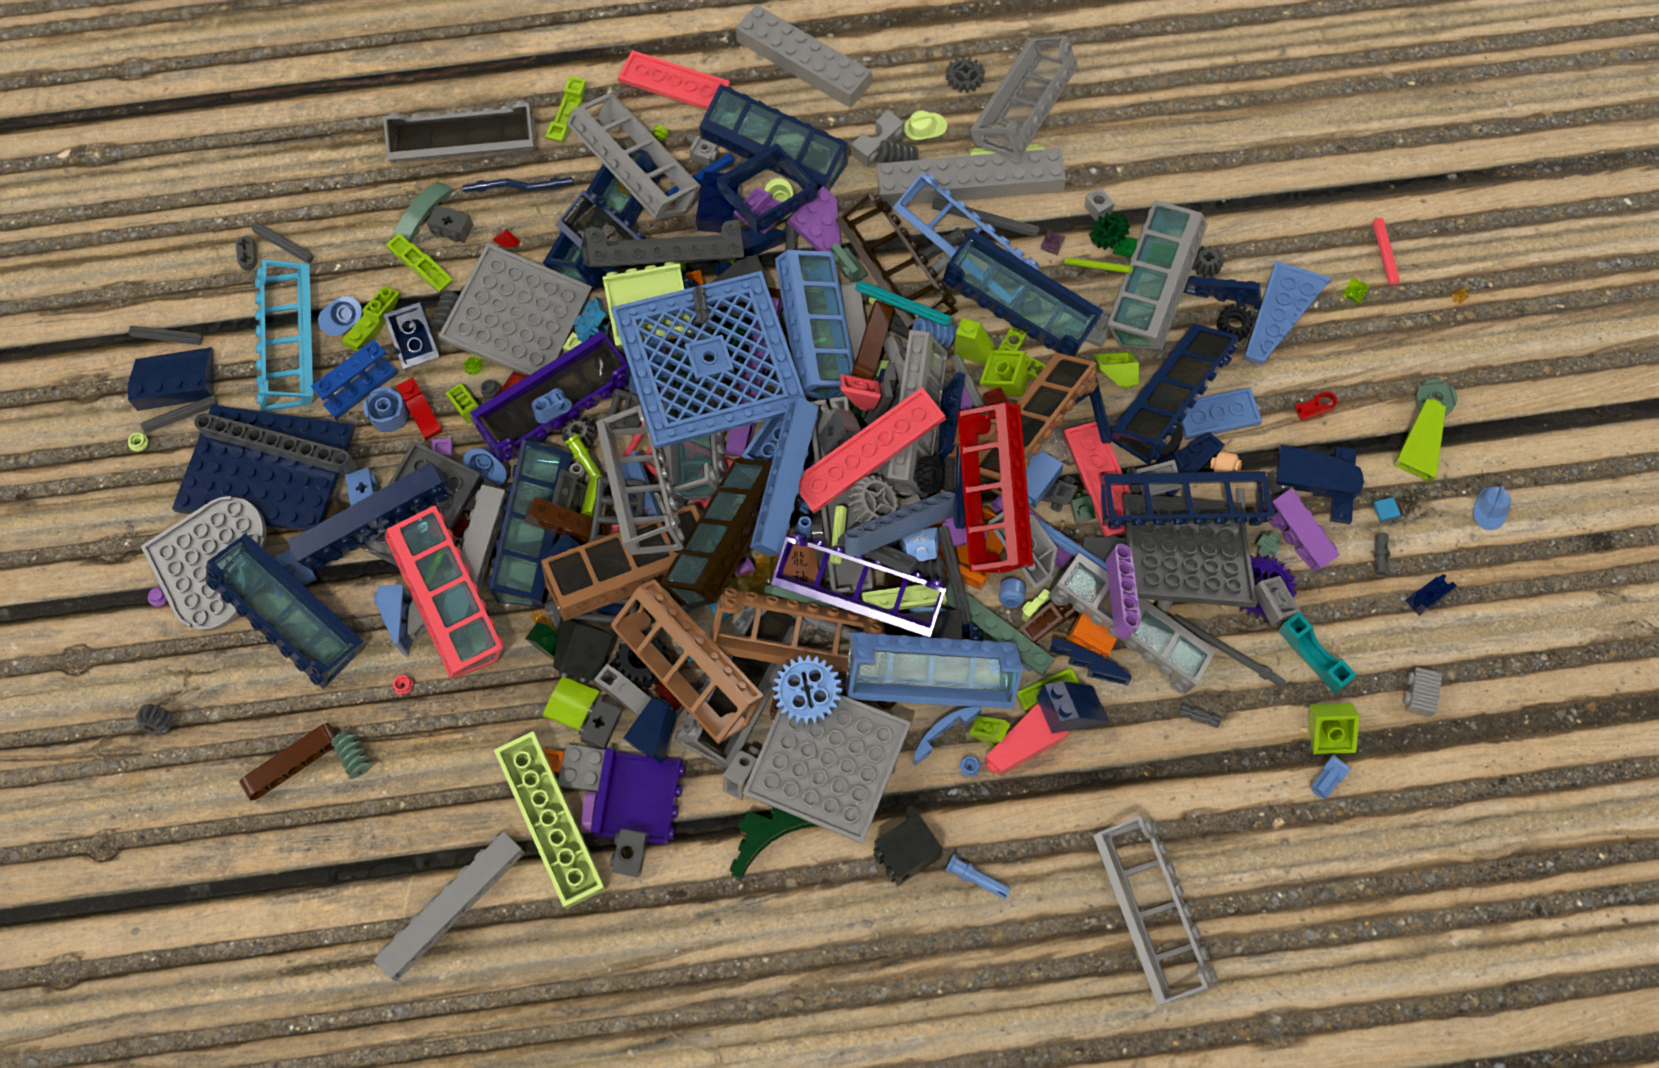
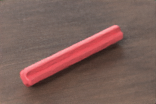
M1383 218L1374 219L1373 226L1389 285H1397L1400 278L1385 221Z

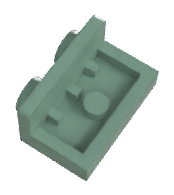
M838 243L831 246L835 264L838 265L842 274L850 282L860 281L867 276V271L847 247L842 249Z

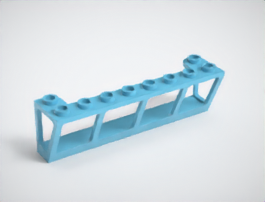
M262 260L261 267H257V277H255V288H258V293L255 294V304H259V309H256L255 320L259 321V326L256 325V337H259V342H256V353H259V359L256 360V370H260V376L257 375L256 387H259L257 404H260V411L263 412L311 405L313 399V389L311 388L313 385L309 264ZM266 266L297 268L298 272L266 277ZM297 280V303L265 308V283ZM298 310V336L265 340L266 313ZM298 342L299 369L266 373L265 346ZM299 376L300 393L268 390L267 379ZM268 396L300 398L299 401L266 405Z

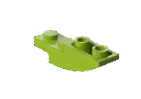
M383 285L363 308V316L341 340L342 345L354 351H359L366 343L371 342L373 339L375 340L386 324L383 314L394 310L400 297V292Z

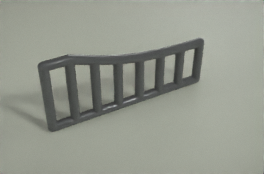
M608 477L597 478L594 514L588 542L607 536L598 535L600 523L619 525L617 517L602 515L603 504L614 505L613 497L604 496V486L610 485ZM625 479L626 487L645 486V482L642 480ZM645 492L636 493V499L629 498L631 507H636L635 518L643 517ZM641 554L632 555L636 566L640 567ZM601 555L589 560L590 562L630 565L627 557ZM584 562L581 563L569 594L578 591L583 581L592 582L589 573H586L587 568ZM595 574L599 582L615 577V575ZM631 596L616 601L613 604H626ZM638 600L630 608L629 615L637 611ZM585 613L569 620L612 623L616 615Z

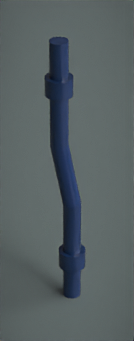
M556 177L550 178L549 181L525 183L505 178L492 181L479 180L476 183L462 185L464 192L476 190L482 192L489 188L502 186L533 191L546 188L558 189L559 186L572 185L574 183L572 177L562 179Z

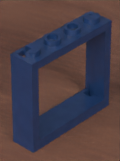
M778 143L717 178V190L756 233L767 229L773 223L782 220L788 214L799 210L800 207L817 198V184ZM778 163L803 190L757 217L732 189Z

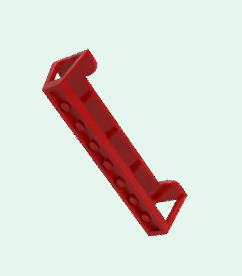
M1001 403L959 411L957 415L969 572L1001 574L1033 566L1020 405ZM995 411L994 413H991V414H988V415H982V414H980V413ZM996 417L997 442L977 445V434H987L991 429L990 419ZM998 448L1001 481L981 485L978 451ZM1001 488L1004 522L984 525L981 491ZM1005 529L1006 561L1001 562L999 555L996 553L986 552L984 531Z

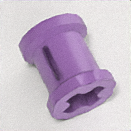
M747 556L738 564L733 573L738 582L747 574L756 572Z

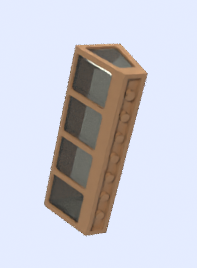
M1055 353L1017 402V405H1020L1025 469L1028 468L1031 458L1034 455H1038L1044 441H1048L1051 438L1053 429L1063 422L1066 412L1073 409L1076 399L1082 397L1083 394L1087 395L1095 390L1097 386V372L1094 361ZM997 429L986 444L997 442ZM998 448L979 451L981 485L1000 482ZM1001 488L991 490L1002 497Z
M694 504L675 511L681 522L678 527L681 528L685 540H682V544L685 543L700 517ZM665 522L639 524L635 527L639 536L666 525ZM668 531L639 541L640 547L676 544ZM617 532L582 546L569 549L563 553L550 556L541 560L546 588L561 617L566 621L632 596L639 586L653 579L660 584L680 550L630 555L623 544L621 532ZM709 541L703 552H714L711 541ZM700 557L693 570L708 558Z

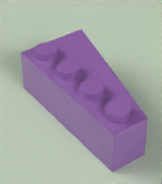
M1289 489L1271 500L1274 517L1270 518L1271 521L1269 523L1274 529L1278 527L1283 532V539L1287 543L1297 547L1295 552L1313 572L1323 568L1340 555L1337 552L1336 545L1329 541L1324 529L1316 523L1311 511L1305 508L1300 496L1296 492ZM1266 504L1263 505V513L1267 512Z

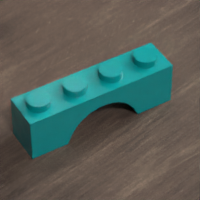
M1300 612L1283 623L1278 632L1335 695L1357 676L1343 659L1333 657L1320 645L1314 634L1313 626Z

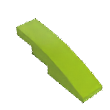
M400 233L386 244L388 250L439 293L453 281L426 253H422Z

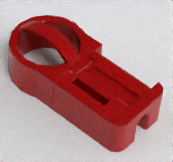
M1322 392L1314 396L1313 400L1302 404L1297 402L1295 411L1300 421H1306L1332 412L1336 407L1337 397L1332 392ZM1324 397L1332 399L1330 402L1322 405L1319 402Z

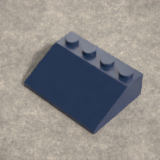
M212 347L135 359L128 382V401L137 411L191 403L214 396Z

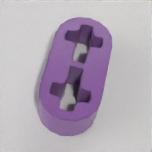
M585 792L581 819L582 832H590L597 792Z

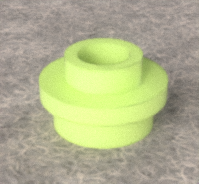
M133 433L128 439L129 447L135 452L143 451L149 444L147 436L143 433Z

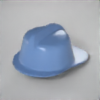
M342 296L320 312L318 317L319 327L328 335L339 336L359 321L362 315V308L356 299Z
M474 448L466 452L463 458L464 466L482 474V478L499 487L504 484L507 477L506 469L495 458L491 450L487 448Z
M1503 485L1500 487H1486L1478 495L1473 516L1475 522L1483 529H1498L1507 518L1511 497Z

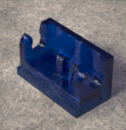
M1445 574L1436 577L1406 599V602L1419 616L1448 596L1457 587L1454 582L1449 584L1445 582Z

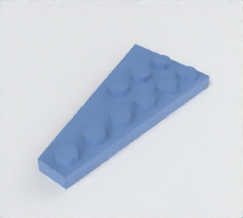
M1276 261L1244 359L1263 365L1327 286L1331 277Z

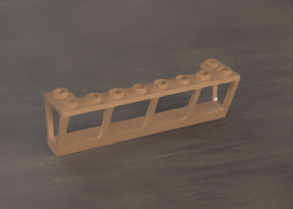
M655 579L639 586L611 623V628L718 744L748 727L764 695ZM636 600L641 603L639 610L625 617ZM644 608L657 621L656 625L652 628V630L649 632L647 636H645L641 631L649 627L651 619L648 616V614L644 611ZM661 627L684 650L674 666L651 643ZM689 656L711 679V683L701 696L678 672ZM718 686L736 705L738 710L736 713L731 712L720 718L705 700L714 688ZM750 708L746 718L744 719L742 715L746 710Z
M727 588L723 590L717 602L711 640L725 655L791 666V659L797 663L798 656H801L803 661H806L807 655L810 656L811 661H814L815 657L818 656L819 663L826 660V668L833 665L831 673L838 672V674L846 676L849 654L838 652L842 625L848 624L863 627L866 634L886 633L883 621L850 610L844 611L832 606L822 607L815 603H800L794 599L784 600L772 595L761 596L754 592L745 593L733 588ZM742 606L756 608L751 636L719 631L724 612L736 614L741 611ZM762 609L797 615L793 638L790 644L757 638ZM802 616L837 622L831 651L797 645ZM874 650L875 664L858 663L856 675L875 676L882 651H877L876 653V650Z

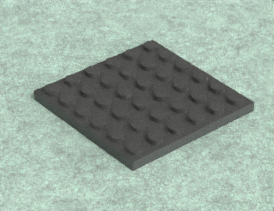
M1123 494V516L1147 515L1144 495ZM1150 495L1155 515L1188 514L1186 498ZM1192 499L1196 514L1229 513L1227 502ZM1234 502L1235 512L1243 513L1242 503ZM1227 520V523L1214 524V521H1206V524H1194V521H1186V524L1174 525L1173 521H1168L1165 525H1153V522H1145V525L1134 526L1133 522H1126V544L1132 552L1138 599L1255 608L1257 596L1245 523H1235V520Z

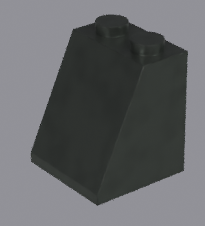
M560 617L553 668L559 671L560 676L571 678V675L578 677L577 680L589 683L590 680L594 681L602 669L613 634L594 625L573 620L564 621Z

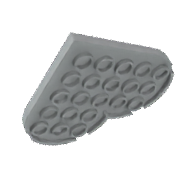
M232 496L217 498L141 545L172 611L183 624L197 630L211 631L228 625L239 615L232 604H227L221 598L219 592L209 588L206 583L208 560L245 533L262 548L264 547L266 540L265 520L258 508L250 502ZM237 546L214 563L219 567L237 549ZM242 555L238 556L223 571L224 583L241 598L249 591V578L245 569L252 565Z

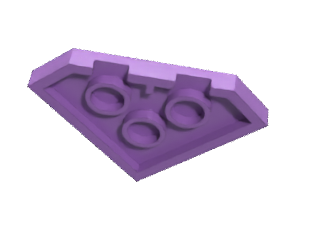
M822 187L817 191V198L800 207L787 220V223L817 251L831 252V246L835 243L841 246L840 229L835 221L838 218L837 199L826 188Z

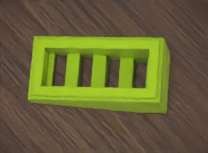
M459 383L445 394L466 423L472 422L470 412L479 407V405L464 385Z

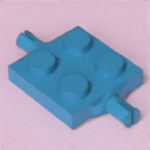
M597 296L583 307V314L578 315L574 321L575 332L580 342H584L591 335L594 336L599 333L598 326L607 314L603 301Z

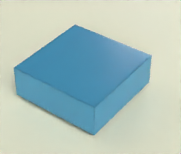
M1394 497L1373 503L1379 522L1396 519L1401 516Z

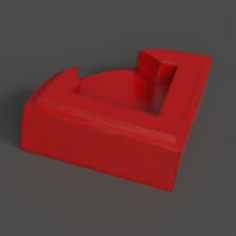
M507 229L497 234L493 239L494 242L504 247H515L520 242Z

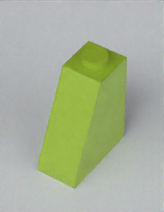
M962 317L956 332L954 355L959 354L962 359L986 365L990 350H996V347L980 322Z

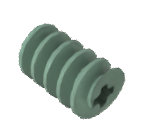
M343 732L333 738L331 745L335 747L334 751L338 754V759L342 761V766L346 768L345 772L349 775V779H354L365 774L373 766V763L367 762L369 760L368 755H363L366 750L360 748L362 746L361 741H356L359 736L357 734L350 735L351 732Z

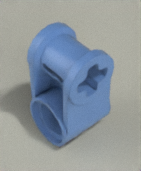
M560 388L553 389L532 402L534 416L539 423H547L559 415L568 412L572 407V402L564 397V393Z

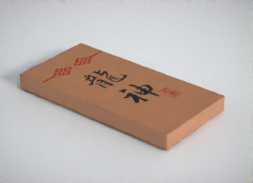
M789 528L786 536L794 534V528ZM813 536L808 540L814 542ZM793 544L783 574L814 584L818 574L816 549Z

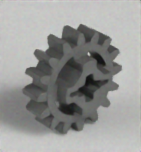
M962 56L961 60L955 58V63L950 62L949 67L946 68L948 86L953 85V90L958 88L959 93L962 90L968 93L969 89L975 91L976 86L980 88L981 82H984L985 69H982L983 64H978L977 59L972 61L971 57L968 60L964 56Z

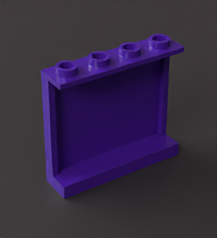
M605 748L590 830L592 835L615 839L616 833L620 832V829L626 828L650 833L648 843L669 845L670 839L673 840L675 836L673 820L678 817L679 806L676 805L677 797L680 798L682 793L680 777H684L686 768L681 757H677V760L664 758V762L659 764L648 756L616 753L614 749Z

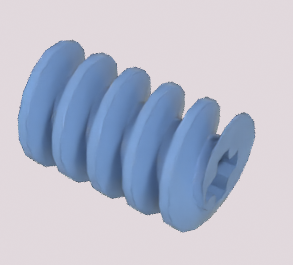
M922 317L917 318L913 323V330L930 332L941 346L943 345L945 348L951 345L956 335V325L954 324L944 327Z

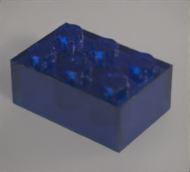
M704 172L696 213L698 231L721 233V227L726 221L737 220L733 213L735 209L717 190V178L724 173ZM742 183L732 189L739 198H741Z

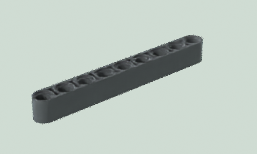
M207 413L199 414L194 421L196 428L208 438L341 474H350L356 468V462L347 451Z

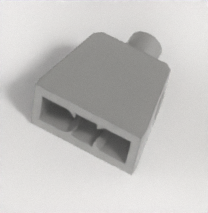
M750 746L746 753L741 750L738 751L723 774V791L741 801L744 797L742 793L760 754L757 748Z

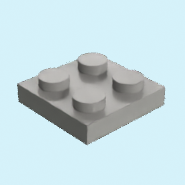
M566 744L558 779L560 787L598 792L605 750Z

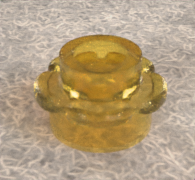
M1463 287L1452 294L1453 302L1458 301V303H1461L1469 298L1468 293H1470V290L1467 291Z

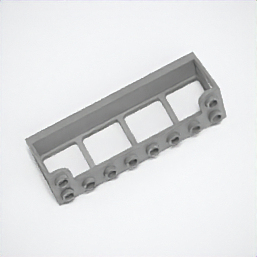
M607 93L573 109L567 125L654 219L686 215L700 188L699 183L613 93ZM605 101L596 119L586 111ZM620 126L637 145L623 150L607 131ZM640 149L645 150L659 169L646 174L629 155ZM665 173L679 190L671 196H666L651 179ZM675 201V206L678 210L665 211L668 204Z
M641 405L596 421L621 537L629 554L636 555L684 549L682 540H685L681 528L678 527L681 522L677 512L675 513L674 511L677 506L674 498L670 495L673 493L670 483L667 482L669 474L666 467H663L665 459L662 452L659 451L661 448L654 449ZM638 413L644 426L640 428L611 429L609 423ZM648 435L652 455L619 457L615 440L616 436ZM654 461L660 484L626 487L622 463ZM662 492L667 515L633 517L629 493ZM665 522L666 526L639 536L637 535L636 524ZM668 531L676 543L672 545L640 547L639 541Z
M1140 815L1093 834L1156 1003L1158 1006H1162L1216 988L1218 977L1213 968L1210 969L1207 960L1210 958L1206 948L1202 947L1199 938H1201L1200 931L1196 925L1193 926L1190 918L1193 916L1192 911L1182 898L1184 895L1183 888L1175 880L1174 875L1176 871L1172 862H1168L1166 857L1168 853L1166 845L1163 841L1160 842L1158 833H1160L1159 827L1152 819ZM1141 828L1145 837L1151 840L1158 860L1124 870L1113 842V837ZM1160 865L1174 902L1141 912L1129 884L1128 876ZM1177 907L1191 944L1156 954L1144 923V918ZM1194 950L1200 965L1197 967V972L1202 985L1172 995L1160 961Z

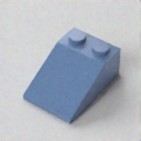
M378 585V592L374 595V602L380 611L393 643L404 656H409L410 636L407 634L408 606L413 598L403 585Z

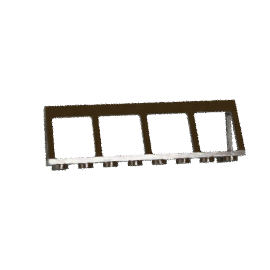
M868 191L835 220L881 289L903 297L890 276L918 262L932 284L905 298L913 301L933 290L939 299L929 308L935 309L938 305L944 303L950 308L944 314L951 316L959 311L955 306L957 302L951 294H947L945 284L941 280H937L938 274L932 267H928L927 263L929 261L917 251L920 249L918 245L908 238L910 236L909 232L899 225L901 220L890 212L892 207L886 201L884 202L878 194L874 195ZM869 198L877 207L853 220L847 218ZM883 212L896 231L871 244H867L856 228V225ZM900 236L913 255V258L885 271L872 252V249ZM893 306L909 330H913V323L920 316L916 317L915 314Z

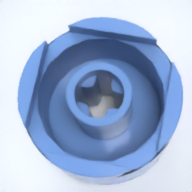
M377 388L370 393L371 395L368 399H365L363 404L364 413L378 432H393L406 425L408 408L400 394L392 390V388Z

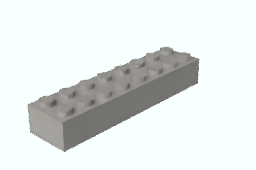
M757 4L735 28L738 43L850 109L872 84L871 70Z

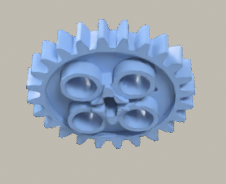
M807 655L806 661H803L801 656H798L797 663L791 659L790 667L785 664L783 665L785 672H777L781 679H774V683L779 685L773 687V692L779 693L773 696L774 700H780L776 704L777 708L784 707L781 712L782 715L789 713L788 719L790 721L796 717L797 724L802 719H804L806 725H808L811 719L814 724H817V718L819 717L822 721H825L824 714L832 716L830 709L838 708L834 702L841 701V697L836 695L842 693V689L837 687L842 684L841 680H835L839 676L838 672L831 673L833 665L826 668V660L819 663L818 656L815 657L814 661L810 660L809 655ZM803 672L806 673L808 685L811 689L810 694L813 708L809 707L802 678ZM814 673L821 675V679L817 682L810 680V676ZM793 678L800 680V684L796 687L789 685L790 680ZM822 693L826 695V699L823 702L815 701V696ZM801 698L805 700L804 706H794L796 699Z

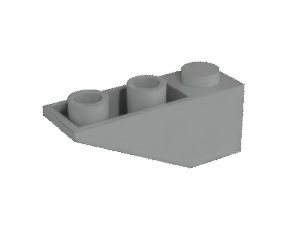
M606 664L594 679L598 688L637 716L641 714L651 700L648 695L609 664Z

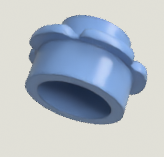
M966 756L959 764L962 774L965 776L977 775L980 768L979 760L973 756Z

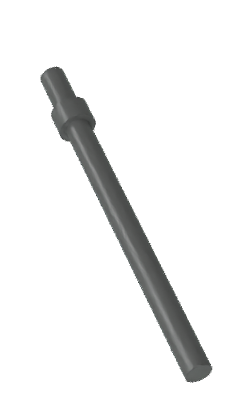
M1176 615L1173 619L1194 635L1257 672L1259 677L1264 680L1268 679L1281 688L1286 680L1274 674L1269 667L1261 666L1181 616Z

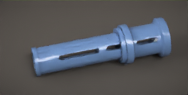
M953 854L945 872H951L961 877V880L964 882L969 880L1003 900L1006 899L1011 887L974 869L975 866L972 863L967 864L958 859L957 855Z

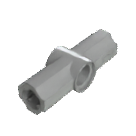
M891 336L885 338L883 348L888 356L889 363H893L895 375L901 385L906 351H904L898 337Z

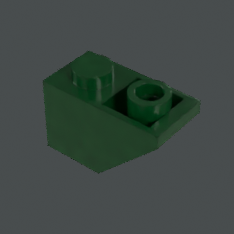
M537 622L525 639L539 651L554 660L558 633L548 625Z

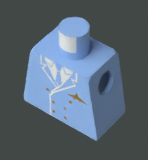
M937 527L922 529L899 539L901 552L913 556L919 561L936 559L940 546Z

